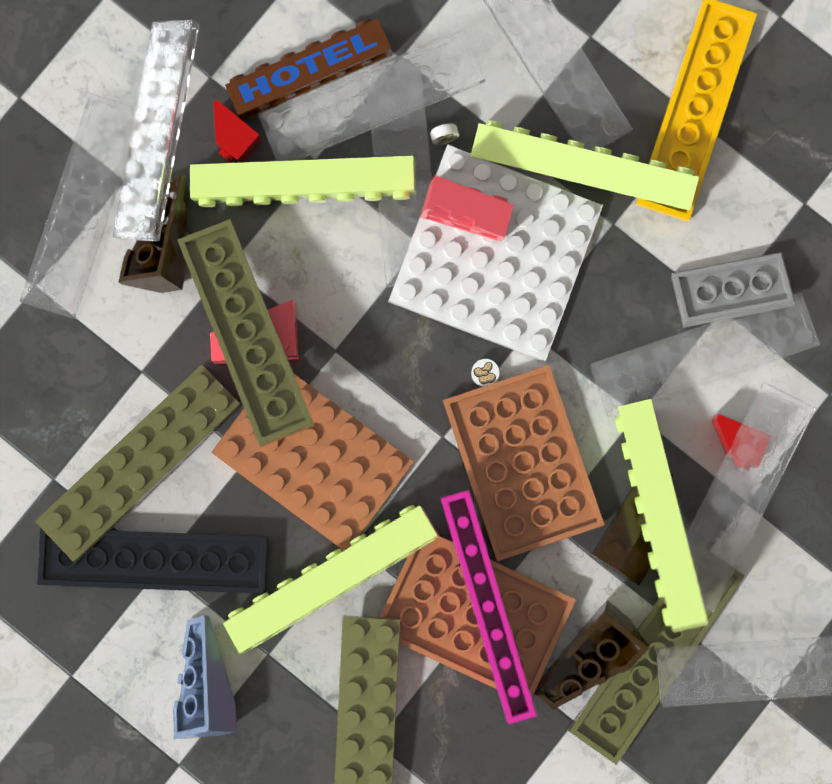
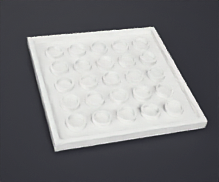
M447 145L436 175L465 187L478 189L486 195H497L508 199L507 203L513 204L514 207L505 238L500 242L419 218L388 302L545 362L603 205L491 161L472 157L468 152Z

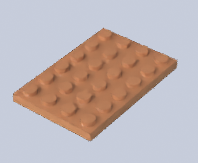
M550 365L443 400L496 561L605 525Z
M294 374L314 426L260 447L244 408L211 453L345 551L352 546L350 542L362 534L414 461Z
M440 537L407 557L380 618L401 619L399 644L497 689L454 543ZM490 560L532 699L576 599Z

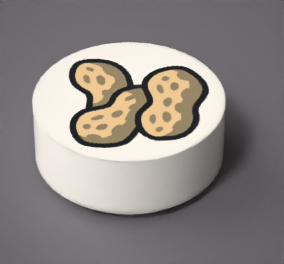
M448 123L432 129L430 136L433 144L441 145L456 140L459 137V133L455 124Z
M490 359L477 361L471 371L472 380L480 387L496 383L500 374L497 364Z

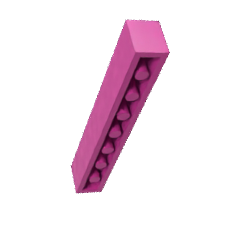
M469 490L441 498L442 507L508 724L535 717L536 712Z

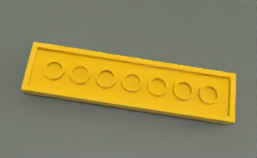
M702 0L650 160L667 163L666 169L677 171L678 166L695 170L694 176H698L699 179L691 209L689 211L637 198L635 205L685 222L690 221L757 13L717 0Z

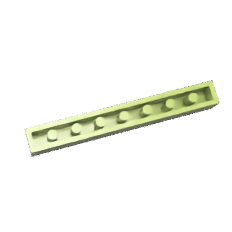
M487 120L486 125L478 124L471 153L472 157L689 211L691 209L699 179L698 176H694L695 170L678 166L677 171L666 169L667 163L650 160L649 164L638 162V156L623 153L622 158L612 156V150L598 146L595 147L594 151L583 149L585 143L568 140L566 145L556 142V136L541 133L540 138L530 136V130L515 126L513 131L502 129L503 123Z
M414 156L190 165V198L194 202L199 203L200 207H214L217 202H226L228 206H241L243 201H254L255 205H269L271 200H281L283 204H296L298 199H309L311 203H324L326 198H337L339 202L354 201V197H365L367 201L382 200V196H393L395 200H406L410 198V195H416V161Z
M648 399L619 406L620 416H616L615 421L618 433L624 432L626 442L621 443L625 460L631 459L633 469L628 470L631 486H637L640 495L639 497H634L638 514L644 513L647 523L641 525L645 542L651 541L653 552L648 553L652 570L658 568L660 580L655 581L659 598L665 597L667 608L662 609L665 625H672L673 632L708 625L652 400Z
M414 505L405 508L399 513L400 518L393 522H390L388 519L375 527L376 532L368 537L365 534L358 536L350 542L352 545L350 548L343 552L341 549L333 551L326 556L327 561L320 566H317L316 563L308 566L301 571L303 576L294 581L292 578L281 582L277 585L278 591L271 595L266 592L253 600L254 605L244 610L241 607L228 615L230 619L224 622L223 625L239 654L249 652L440 538L424 508L421 506L415 508Z

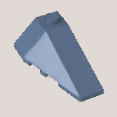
M204 615L187 620L182 656L186 660L183 674H179L177 682L182 684L180 699L179 701H174L173 708L174 739L212 737L237 732L235 700L210 617Z

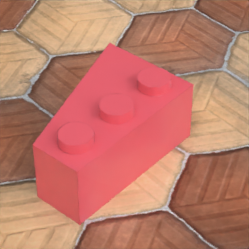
M435 175L429 185L420 218L501 242L505 238L514 205L507 203L508 199L497 195L489 196L481 193L478 189L465 187Z
M290 300L268 309V313L287 359L294 360L299 359L296 303L294 300ZM213 331L210 333L211 360L216 365L227 364Z

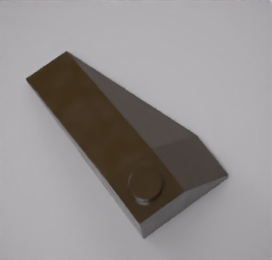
M179 175L160 179L147 207L149 215L144 225L138 226L135 232L138 235L132 250L127 249L118 283L159 293L183 289L187 263L178 239L187 236L185 177Z
M634 486L630 489L590 556L635 584L640 585L651 567L648 553L653 552L651 541L645 542L641 525L647 523L644 513L638 514L634 497H639L640 495L638 487Z
M607 600L540 679L534 694L554 710L582 695L584 691L597 684L601 685L607 682L612 676L631 669L646 653L649 645L630 618Z

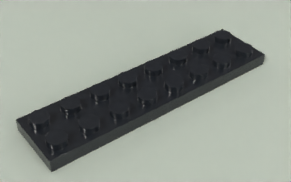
M40 528L37 585L264 594L266 591L268 537L109 531L83 557L74 563Z

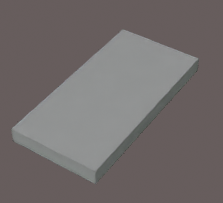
M782 252L671 274L683 328L795 306V299Z

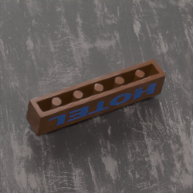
M378 18L372 21L371 19H365L359 22L354 29L347 32L346 30L337 31L331 35V39L322 43L320 41L312 42L305 47L306 50L296 54L295 52L287 53L276 63L271 65L270 63H264L256 67L253 73L246 76L239 74L229 80L230 83L225 84V87L239 118L242 121L392 56L391 46Z

